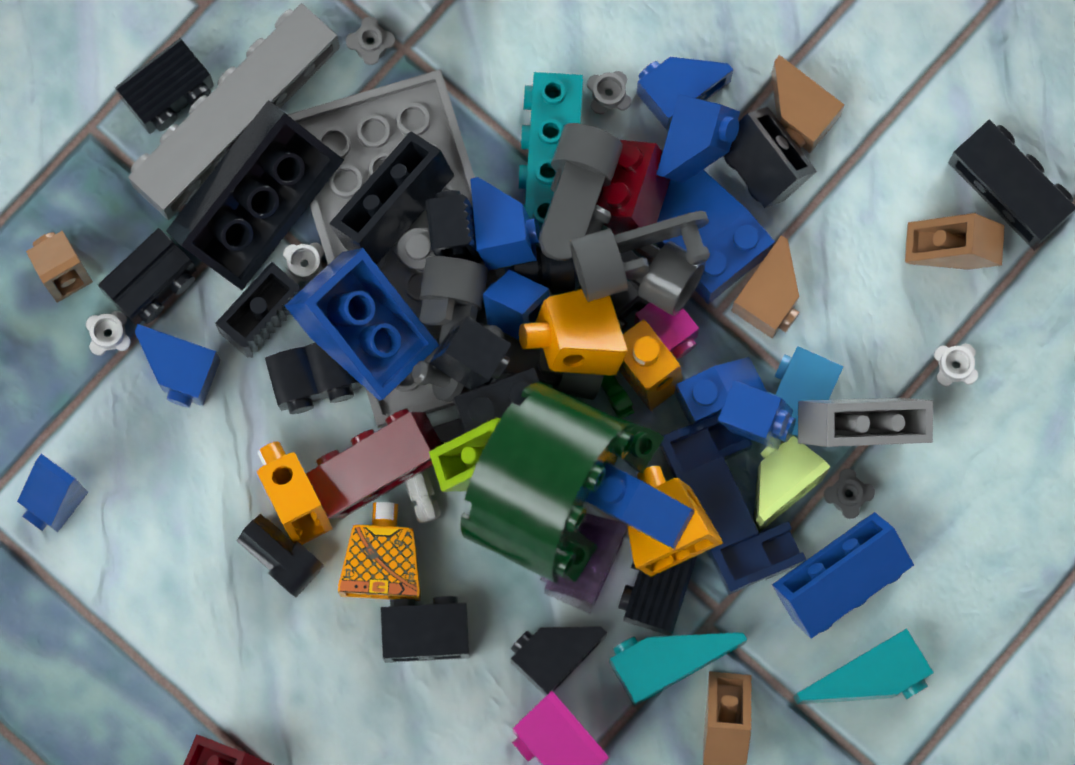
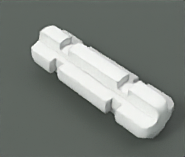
M427 470L406 481L405 484L411 502L416 501L417 506H414L413 509L419 523H428L441 517L437 500L433 501L431 497L435 493Z

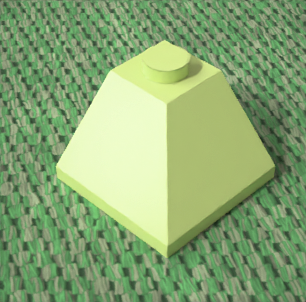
M794 435L788 442L784 443L781 441L778 450L768 446L760 453L764 460L761 461L757 471L753 518L759 533L821 483L830 469L828 463L805 444H798V439Z

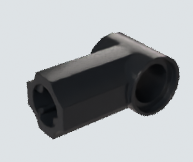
M261 513L243 529L241 535L236 540L270 570L268 574L295 598L324 567L310 551L299 542H292Z

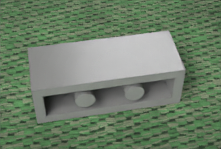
M878 398L798 401V444L836 447L933 443V400Z

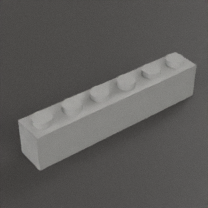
M302 3L294 11L292 9L285 11L276 21V29L266 39L259 38L248 49L246 53L247 58L237 68L232 66L227 69L217 82L218 87L208 97L203 95L198 98L189 109L188 113L190 115L179 126L174 124L169 127L160 138L161 144L150 155L148 153L143 154L132 165V173L128 178L133 188L166 219L170 220L193 197L268 100L280 109L340 48L337 34Z

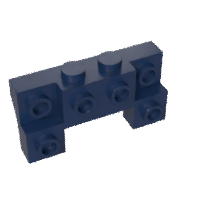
M719 413L698 423L663 435L665 438L660 444V448L674 478H679L691 487L722 539L723 544L706 552L709 559L712 558L728 595L759 581L770 579L799 566L807 559L804 553H800L790 532L792 527L789 521L758 534L759 531L725 461L751 449L752 442L748 438L730 432L718 421Z

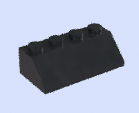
M268 100L166 232L179 245L242 291L343 163L344 159Z

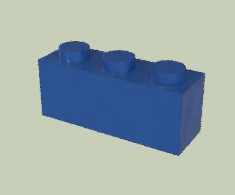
M874 512L773 583L772 586L792 621L812 639L817 634L828 630L834 622L852 609L862 606L869 597L883 587L897 581L904 572L914 566V563L895 528Z

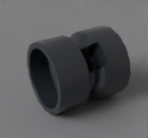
M535 244L536 261L513 265L514 272L549 288L552 294L567 293L575 290L572 258L558 261L546 257L542 253L541 248Z

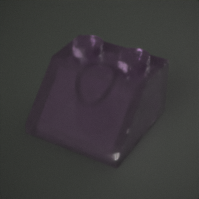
M586 513L578 531L598 547L576 583L563 577H559L557 583H554L541 576L540 580L547 583L544 588V594L591 614L625 539L627 525Z

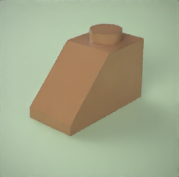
M779 55L774 61L771 72L776 116L800 149L803 147L811 153L841 117L845 105Z
M976 213L908 222L905 263L966 270L1002 266L1005 225Z
M63 231L57 234L50 232L42 235L33 242V248L26 251L39 278L57 303L93 282Z
M782 235L779 237L734 301L731 310L772 339L779 329L786 333L800 313L794 309L799 298V292L788 239Z
M709 671L703 737V765H747L751 737V675Z

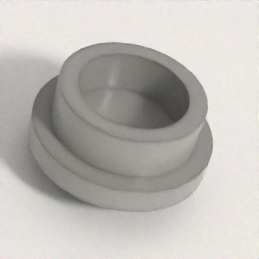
M414 228L408 230L398 242V256L401 262L410 269L424 270L426 258L435 256L431 250L429 231L426 229Z

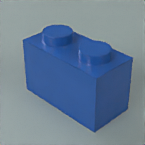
M733 380L718 421L734 434L778 450L781 441L788 442L796 418L791 417L793 409L781 397Z

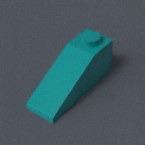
M906 628L796 693L793 698L797 705L890 699L900 693H903L907 700L928 687L924 679L934 672Z
M743 632L646 637L639 642L633 636L613 648L616 655L610 658L609 664L635 707L746 643L747 638Z

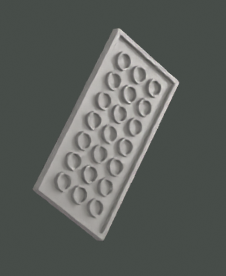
M441 69L288 114V116L344 159L343 163L310 203L328 265L339 254L348 251L344 248L329 223L410 131L440 149L455 176L442 191H460V194L466 196L473 207L470 179L475 177ZM426 209L408 230L423 228L429 231ZM398 240L377 266L415 315L420 318L422 300L419 299L424 270L410 269L401 262L397 251ZM504 268L488 271L485 292L492 283L499 280L505 274ZM483 299L482 309L477 311L476 322L482 326H490L487 324ZM423 324L439 344L442 325L430 326ZM438 347L424 360L425 362L430 363ZM412 372L383 400H378L366 389L378 429L387 426L386 418L403 409H408L409 412H425L428 414L454 406L453 401L445 402L437 399L433 393L432 384L421 385L415 383ZM502 373L497 381L512 375ZM464 386L461 394L472 390Z

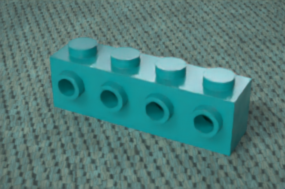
M534 72L533 85H525L524 110H531L530 125H522L521 149L529 150L528 165L520 164L518 189H526V201L523 206L530 219H537L540 232L554 194L550 188L556 171L552 168L551 162L563 127L569 123H581L583 75Z

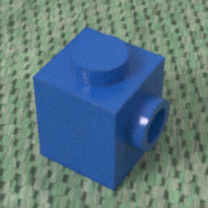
M509 269L499 280L492 283L483 294L487 324L497 326L504 333L519 340L520 325L536 323L543 301L550 297L549 288Z

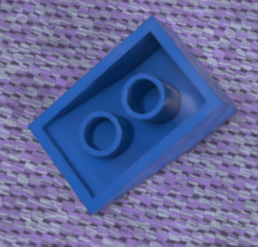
M702 170L684 183L670 180L657 222L696 211H705L707 213L709 223L698 230L704 247H708L710 256L706 261L703 275L695 290L709 304L763 261L774 246L775 241L738 200L705 170ZM682 235L656 243L661 249L667 242L671 241L687 250Z
M364 248L344 251L339 254L284 305L307 335L378 400H383L412 372L418 362L424 361L439 346Z

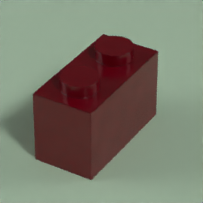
M620 140L623 144V149L613 179L609 186L603 188L598 203L599 206L608 210L611 214V219L608 224L605 223V226L611 230L613 235L657 223L671 179L656 175L663 152L656 143Z

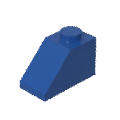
M669 57L661 64L658 61L652 62L640 72L636 94L664 128L668 130L679 94L706 101L731 82L733 69L728 63Z
M679 94L656 175L684 183L727 154L739 131L738 119L740 111L721 104Z
M479 177L471 178L476 248L488 271L536 261L535 244L540 243V228L537 219H530L523 204Z
M137 324L135 334L159 386L164 393L168 394L166 399L186 408H190L191 403L203 406L221 361L217 352Z
M750 357L713 366L676 384L674 395L690 425L721 413L733 380L767 392Z
M40 454L34 463L17 502L26 509L22 517L43 532L48 525L58 532L88 494V491L73 476L46 456Z
M606 463L604 465L606 474L601 486L595 493L590 491L586 502L607 515L675 549L695 511L645 482Z

